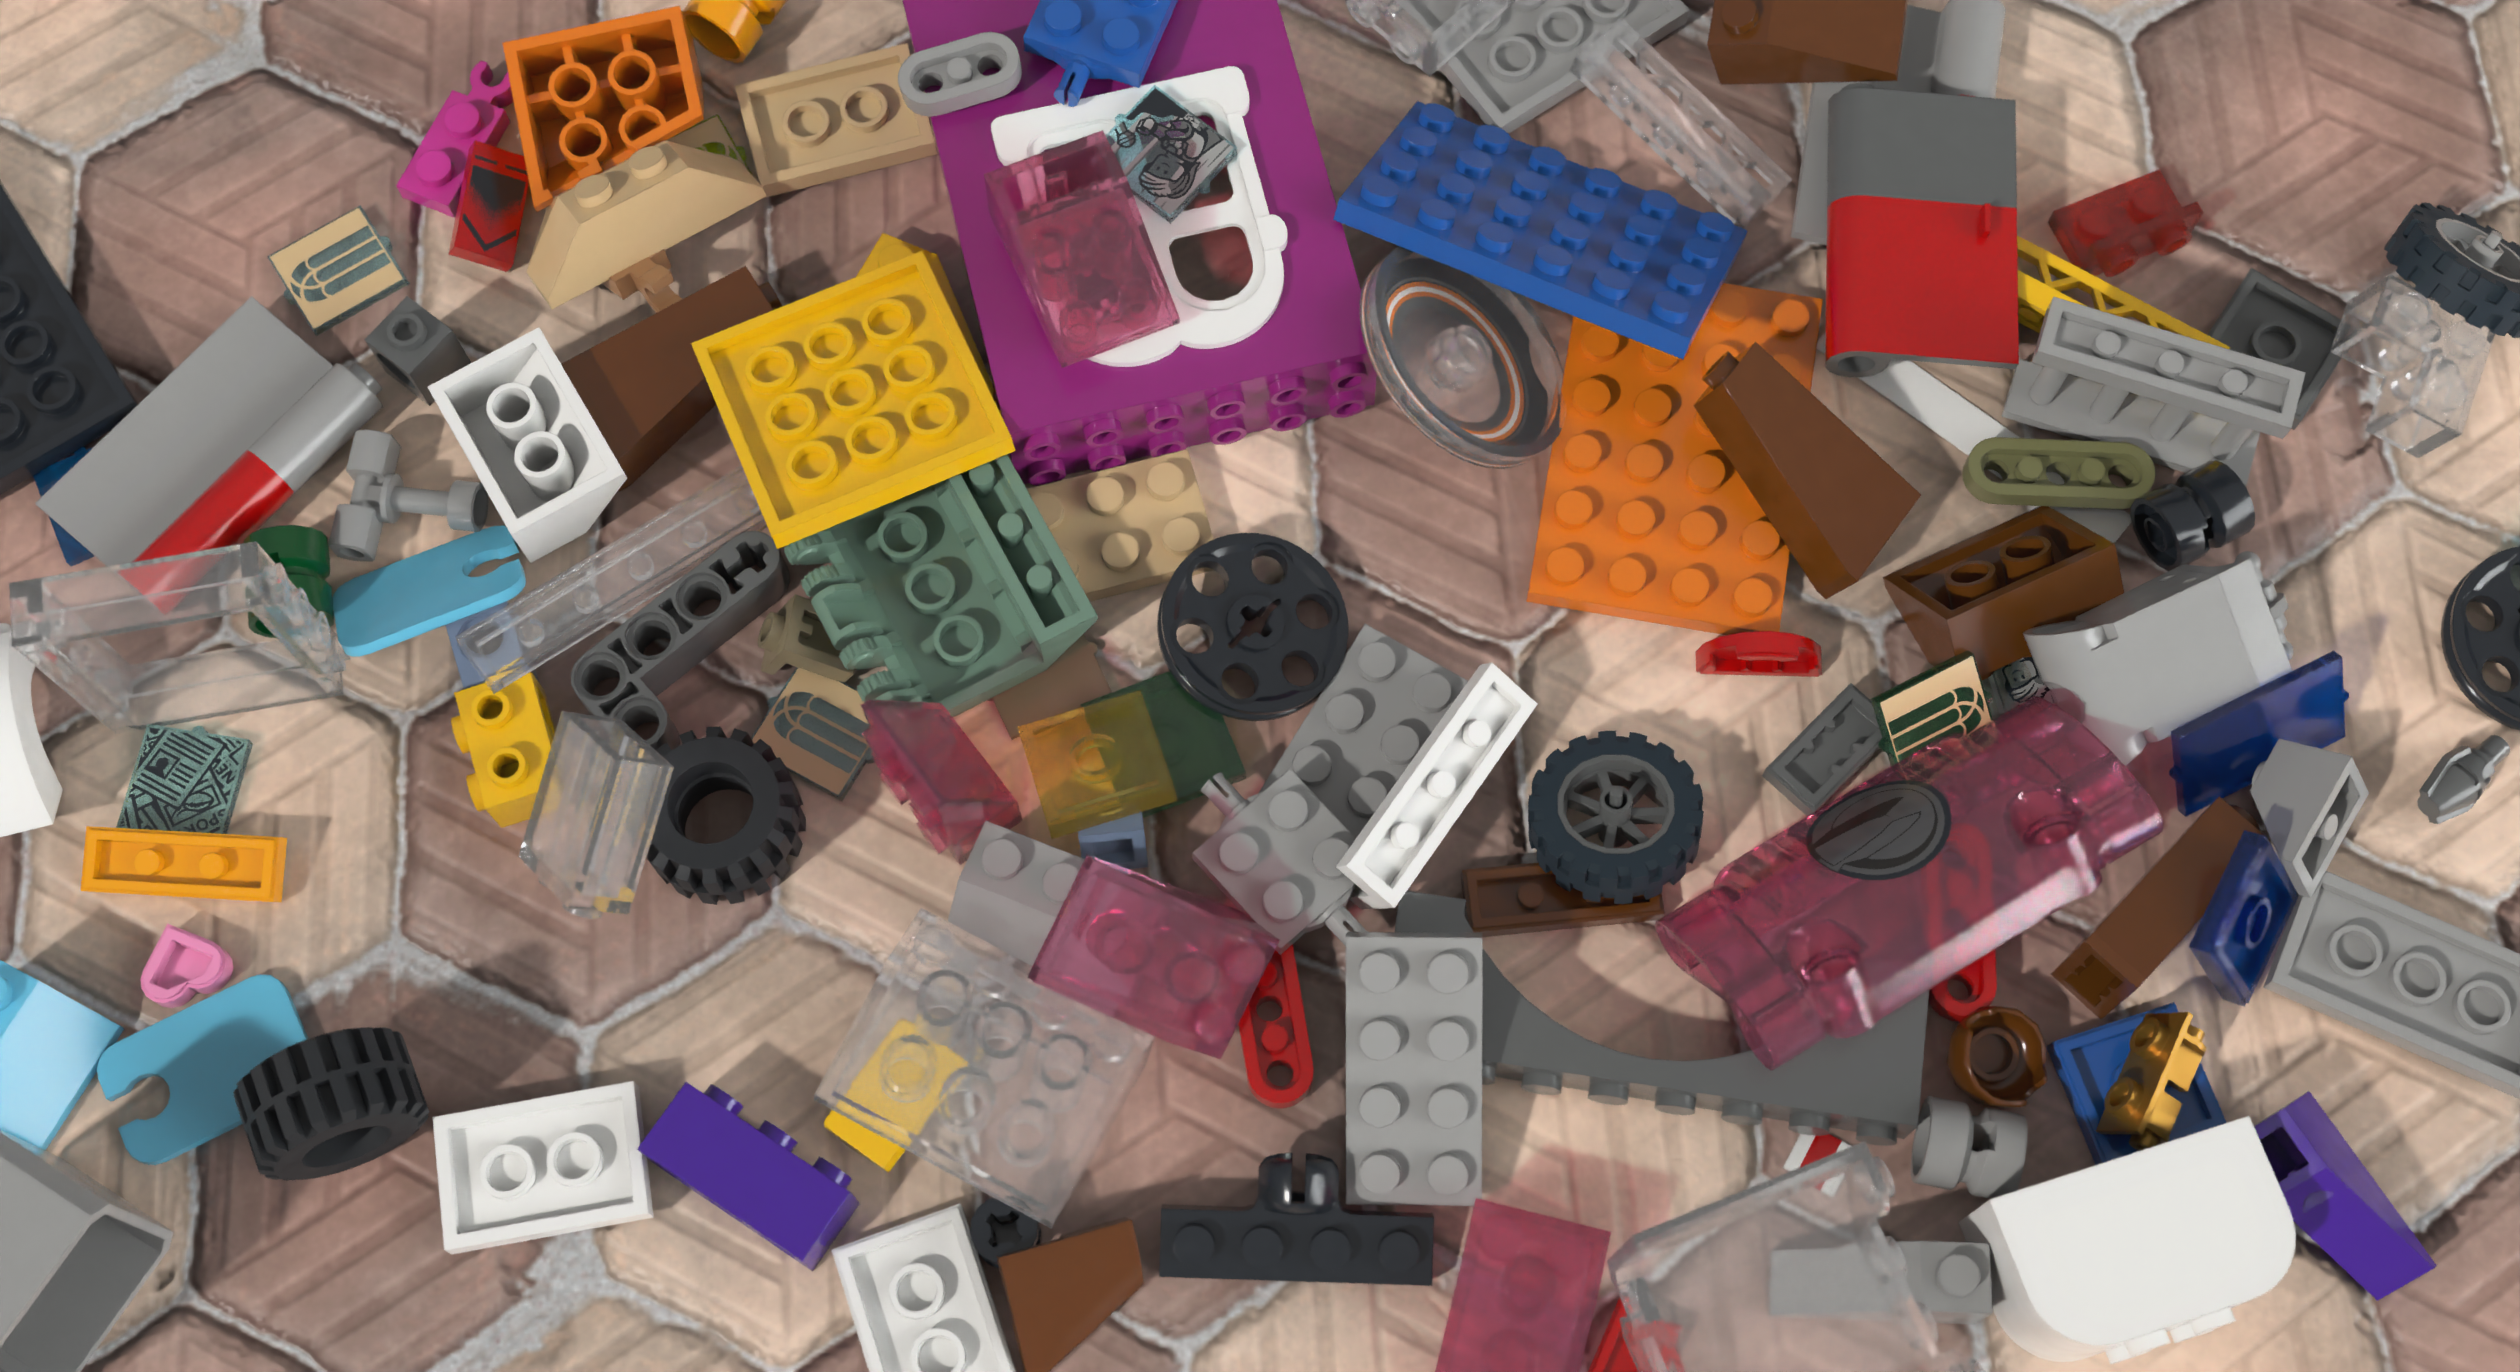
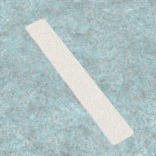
M1826 332L1817 342V349L1824 354ZM1891 359L1888 366L1882 372L1872 376L1858 377L1968 456L1972 449L1982 440L1993 437L2020 438L1912 361ZM1989 470L1993 474L1998 476L2000 479H2002L2001 475L1994 470ZM2055 472L2046 473L2047 478L2052 483L2057 485L2064 484V480L2059 474ZM2051 507L2113 543L2118 540L2132 522L2130 514L2123 509Z

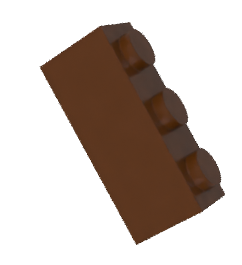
M2040 506L1883 577L1886 590L1928 662L1942 672L1973 656L1980 681L1990 677L1999 668L2021 658L2032 657L2023 635L2025 630L2046 624L2075 621L2077 616L2124 593L2115 543L2049 506Z

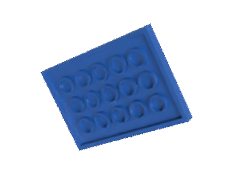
M1419 101L1414 104L1339 198L1333 219L1680 359H1684L1731 270L1748 232L1746 229L1735 226L1729 218L1715 212L1702 213L1679 204L1668 193L1658 190H1643L1623 182L1617 174L1609 170L1587 168L1567 160L1561 152L1553 148L1528 145L1511 138L1505 130L1493 125L1480 126L1457 117L1451 109L1443 105L1434 103L1424 104Z

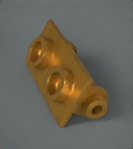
M2190 1012L2145 1014L2142 1023L2138 1025L2131 1036L2130 1052L2118 1080L2110 1087L2104 1101L2105 1110L2096 1132L2100 1134L2132 1135L2129 1145L2138 1151L2168 1142L2182 1103L2164 1091L2166 1084L2178 1092H2188L2199 1063L2207 1050L2206 1046L2202 1043L2205 1033L2201 1029L2190 1025L2193 1014Z

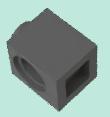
M408 296L364 339L385 372L429 406L435 400L428 386L471 364L470 359L452 329Z

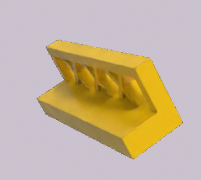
M2017 235V256L2037 266L2041 280L2040 282L2018 270V322L2040 333L2047 307L2053 296L2084 305L2061 293L2062 291L2078 288L2091 295L2094 308L2123 318L2132 316L2147 325L2230 349L2229 346ZM2050 274L2058 277L2059 280L2052 281ZM2104 302L2115 308L2106 310Z

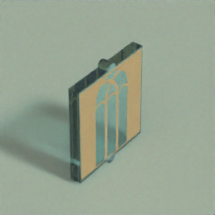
M361 205L268 256L269 261L287 288L284 292V297L290 304H297L316 336L410 284L390 253L393 245L389 238L386 236L380 237Z
M796 667L778 697L768 699L767 705L769 710L751 739L754 744L759 739L768 744L776 758H781L790 774L843 801L865 764L875 762L876 755L874 750L884 734L879 733L867 711L869 702H863L855 688L842 681H836Z

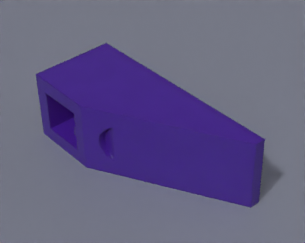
M2310 1091L2254 1125L2288 1204L2293 1221L2377 1301L2437 1266Z

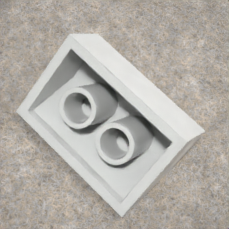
M539 327L428 386L430 393L511 536L530 563L585 534L627 479Z

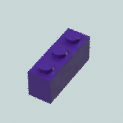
M685 1082L637 1150L650 1162L813 1272L860 1204L854 1195L846 1189L853 1179L822 1157H819L814 1165L811 1166L793 1154L792 1151L798 1142L772 1123L764 1120L757 1130L738 1117L744 1106L713 1084H710L707 1090L702 1093Z

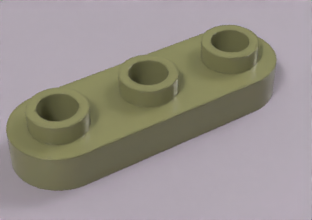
M1993 437L1979 442L1970 452L1962 470V477L1967 490L1975 498L1985 503L2101 509L2131 508L2135 499L2148 493L2154 484L2156 476L2155 466L2150 456L2143 449L2131 443ZM1984 470L1998 472L2002 477V482L1991 481L1985 476ZM2055 472L2063 478L2064 484L2057 485L2052 483L2047 478L2046 473ZM2108 475L2120 476L2125 481L2126 487L2115 486L2109 480Z

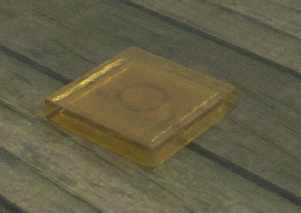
M1141 690L1017 727L1051 839L1177 801L1175 787Z

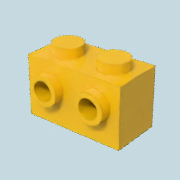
M530 669L454 692L460 715L451 717V725L461 752L463 754L470 752L475 773L467 775L466 781L471 799L478 812L486 810L499 826L503 828L576 804L545 690Z

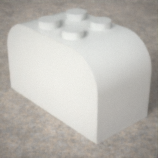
M2250 1116L1990 1199L1959 1222L1966 1242L1990 1244L1992 1309L2002 1329L2023 1350L2039 1358L2056 1362L2078 1361L2106 1352L2110 1364H2114L2171 1343L2167 1331L2170 1332L2174 1343H2178L2235 1322L2236 1320L2231 1308L2257 1298L2275 1287L2282 1280L2291 1265L2296 1244L2293 1217Z

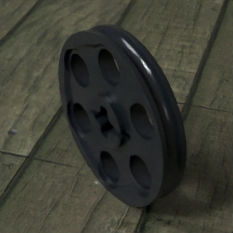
M1230 534L1211 540L1198 547L1181 562L1174 572L1162 595L1157 615V634L1160 650L1170 673L1187 694L1204 707L1223 716L1238 720H1275L1289 716L1308 706L1322 693L1338 672L1348 643L1349 626L1345 603L1341 592L1328 571L1302 548L1289 541L1267 534ZM1260 556H1268L1277 560L1284 572L1283 580L1273 585L1259 581L1253 574L1251 568L1252 560ZM1199 568L1214 569L1224 580V592L1218 596L1211 597L1201 594L1193 585L1192 573ZM1304 600H1313L1321 604L1328 615L1327 625L1320 629L1306 627L1297 617V604ZM1272 605L1277 606L1265 620L1261 634L1255 632L1249 637L1246 635L1234 648H1229L1242 631L1241 628L1245 619L1251 621L1256 617L1260 618ZM1186 624H1194L1201 627L1209 637V649L1197 654L1185 651L1177 641V629ZM1294 656L1306 660L1313 668V682L1306 686H1297L1287 681L1282 672V661ZM1231 669H1240L1248 673L1255 685L1254 694L1245 699L1230 696L1223 688L1222 674Z
M2520 546L2489 557L2459 581L2444 608L2441 623V643L2448 669L2464 695L2490 718L2520 731V591L2513 585L2510 576L2512 566L2520 565ZM2468 602H2481L2489 607L2495 618V626L2492 631H2480L2469 623L2466 616ZM2494 661L2507 669L2511 677V686L2508 692L2495 691L2485 683L2482 676V668L2485 662Z

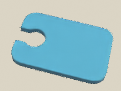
M492 526L482 529L480 532L471 533L363 574L341 585L333 594V609L338 641L344 652L352 657L368 655L494 607L517 596L526 585L524 569L519 559L500 565L497 569L479 577L468 576L474 568L486 561L504 559L519 553L518 545L507 527Z
M259 974L249 977L114 1043L99 1058L97 1075L106 1099L111 1102L130 1093L138 1082L148 1077H162L169 1085L170 1098L163 1112L154 1118L147 1120L136 1119L118 1128L131 1157L144 1164L158 1165L242 1125L243 1123L234 1099V1090L238 1088L237 1083L250 1070L270 1056L309 1038L285 985L271 975Z

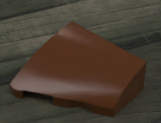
M1122 1217L1060 1235L1058 1239L996 1256L1013 1320L1011 1324L1024 1372H1050L1120 1305L1144 1285L1141 1258L1132 1219Z

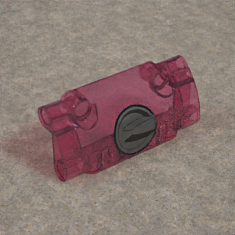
M2032 696L1968 735L1950 733L1938 738L1730 862L1718 873L1711 889L1657 920L1655 928L1664 949L1674 963L1683 972L1729 1003L1750 1049L1767 1069L1773 1071L1824 1040L1826 1034L1834 1038H1848L1869 1030L1881 1018L2070 902L2091 894L2103 881L2101 869L2106 866V863H2113L2163 831L2164 824L2157 805L2104 743L2073 716L2055 704L2039 696Z

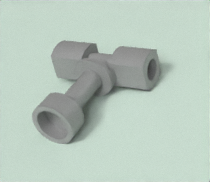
M357 430L355 431L346 468L347 473L355 481L350 504L337 505L328 546L340 558L354 561H374L383 522L396 523L401 512L447 516L448 524L453 530L480 532L487 518L488 493L481 482L462 480L454 481L449 492L404 487L401 476L395 474L401 449L395 438L385 432Z

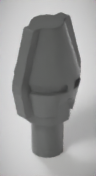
M2491 735L2476 748L2461 745L2446 753L2440 759L2419 790L2420 796L2417 801L2419 809L2428 816L2430 823L2440 824L2468 812L2490 783L2491 777L2495 773L2494 767L2509 755L2510 747L2508 743L2500 736Z

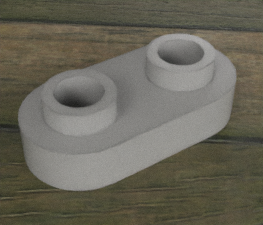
M984 32L912 54L900 67L898 84L903 100L910 110L922 116L933 117L1009 94L1016 88L1021 79L1022 66L1018 49L1010 38L996 32ZM989 68L1000 69L996 74L982 75ZM929 86H941V89L939 91L931 93L923 92Z

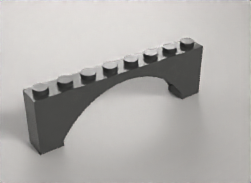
M1406 891L1399 901L1394 932L1474 933L1464 916L1466 899ZM1482 948V1085L1494 1084L1495 1077L1522 1081V1089L1537 1094L1557 1095L1561 1093L1562 1087L1588 1091V1099L1603 1104L1625 1105L1628 1103V1098L1631 1097L1655 1101L1654 1108L1656 1110L1669 1114L1692 1115L1695 1113V1107L1722 1111L1721 1119L1734 1124L1760 1125L1762 1124V1118L1788 1121V1129L1800 1134L1828 1135L1830 1128L1856 1132V1140L1862 1143L1880 1146L1896 1145L1897 1138L1905 1139L1918 1127L1931 969L1863 959L1851 975L1850 988L1842 997L1811 1022L1785 1037L1751 1051L1717 1059L1675 1061L1649 1059L1615 1051L1587 1040L1560 1025L1529 1002L1503 976Z

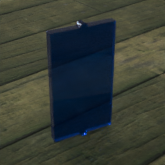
M2332 651L2172 730L2171 740L2174 767L2170 769L2169 776L2175 780L2178 811L2187 817L2211 805L2219 796L2223 799L2252 784L2256 768L2261 762L2267 761L2279 739L2322 749L2344 738V702L2349 698V693L2343 686L2342 656Z

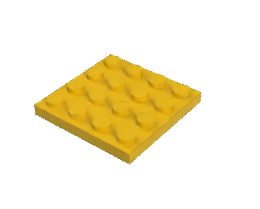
M923 250L691 343L777 549L1016 451L1007 426Z

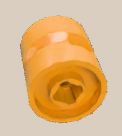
M690 0L682 12L693 38L701 46L726 61L740 63L745 60L763 34L761 26L770 25L787 0Z

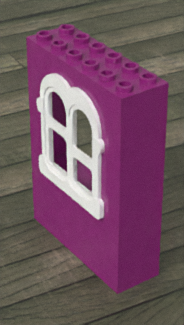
M902 0L914 53L984 32L1003 34L1010 38L1018 49L1022 75L1013 91L1003 97L943 115L929 117L999 412L1012 437L1016 450L1010 453L1011 462L1024 484L1030 483L1034 486H1041L1061 481L1068 474L1090 469L1097 472L1124 465L1129 460L1147 456L1154 458L1208 442L1216 445H1227L1241 440L1247 433L1269 428L1274 431H1288L1303 425L1306 420L1326 415H1332L1336 418L1350 417L1363 411L1366 406L1375 404L1377 373L1369 358L1361 331L1359 315L1361 288L1342 223L1333 220L1337 205L1277 0H1178L1140 88L1112 79L1090 78L1080 96L1078 105L1075 107L1068 106V98L1065 105H1063L1054 97V91L1057 89L1065 69L1051 59L1024 51L1023 36L1040 0ZM989 68L982 75H993L998 73L1000 69ZM932 85L927 87L923 92L931 93L939 91L941 89V86ZM1155 88L1211 131H1217L1219 137L1234 147L1224 158L1233 189L1232 197L1226 202L1177 212L1171 215L1162 212L1158 208L1157 204L1153 202L1156 199L1155 196L1149 194L1146 189L1141 193L1144 188L1139 184L1138 176L1146 165L1145 157L1124 179L1126 190L1121 196L1067 209H1058L1052 205L1042 170L1101 157L1117 141L1115 129L1120 134L1122 131L1119 125L1123 121L1127 129H1129L1142 116L1143 113H1140L1134 120L1126 119ZM1152 115L1151 117L1157 123L1167 126L1175 116L1170 115L1162 118ZM1181 121L1172 122L1176 129L1181 125ZM1138 129V131H1140L1143 134H1149L1148 130L1143 132ZM1158 129L1156 130V132H1154V134H1156L1160 138L1165 136V134ZM1181 131L1167 132L1170 138H1186ZM1135 132L1136 142L1134 145L1128 148L1121 147L1116 152L1118 153L1120 164L1123 162L1121 165L1122 171L1143 151L1142 147H1146L1155 136H1143ZM1122 134L1120 135L1119 140L1127 136ZM1126 138V139L1120 141V143H1123V142H1125V141H1127V140H1129V139ZM1129 141L1122 145L1129 146ZM1141 176L1142 180L1147 181L1144 176ZM1142 182L1143 185L1153 188L1151 185ZM1120 222H1130L1136 226L1151 279L1152 295L1147 307L1135 318L1123 323L1106 324L1091 319L1080 309L1074 297L1061 242L1066 235ZM1235 226L1242 229L1246 236L1253 265V272L1248 284L1237 295L1225 300L1207 301L1194 297L1181 286L1174 270L1169 251L1171 242L1181 237Z

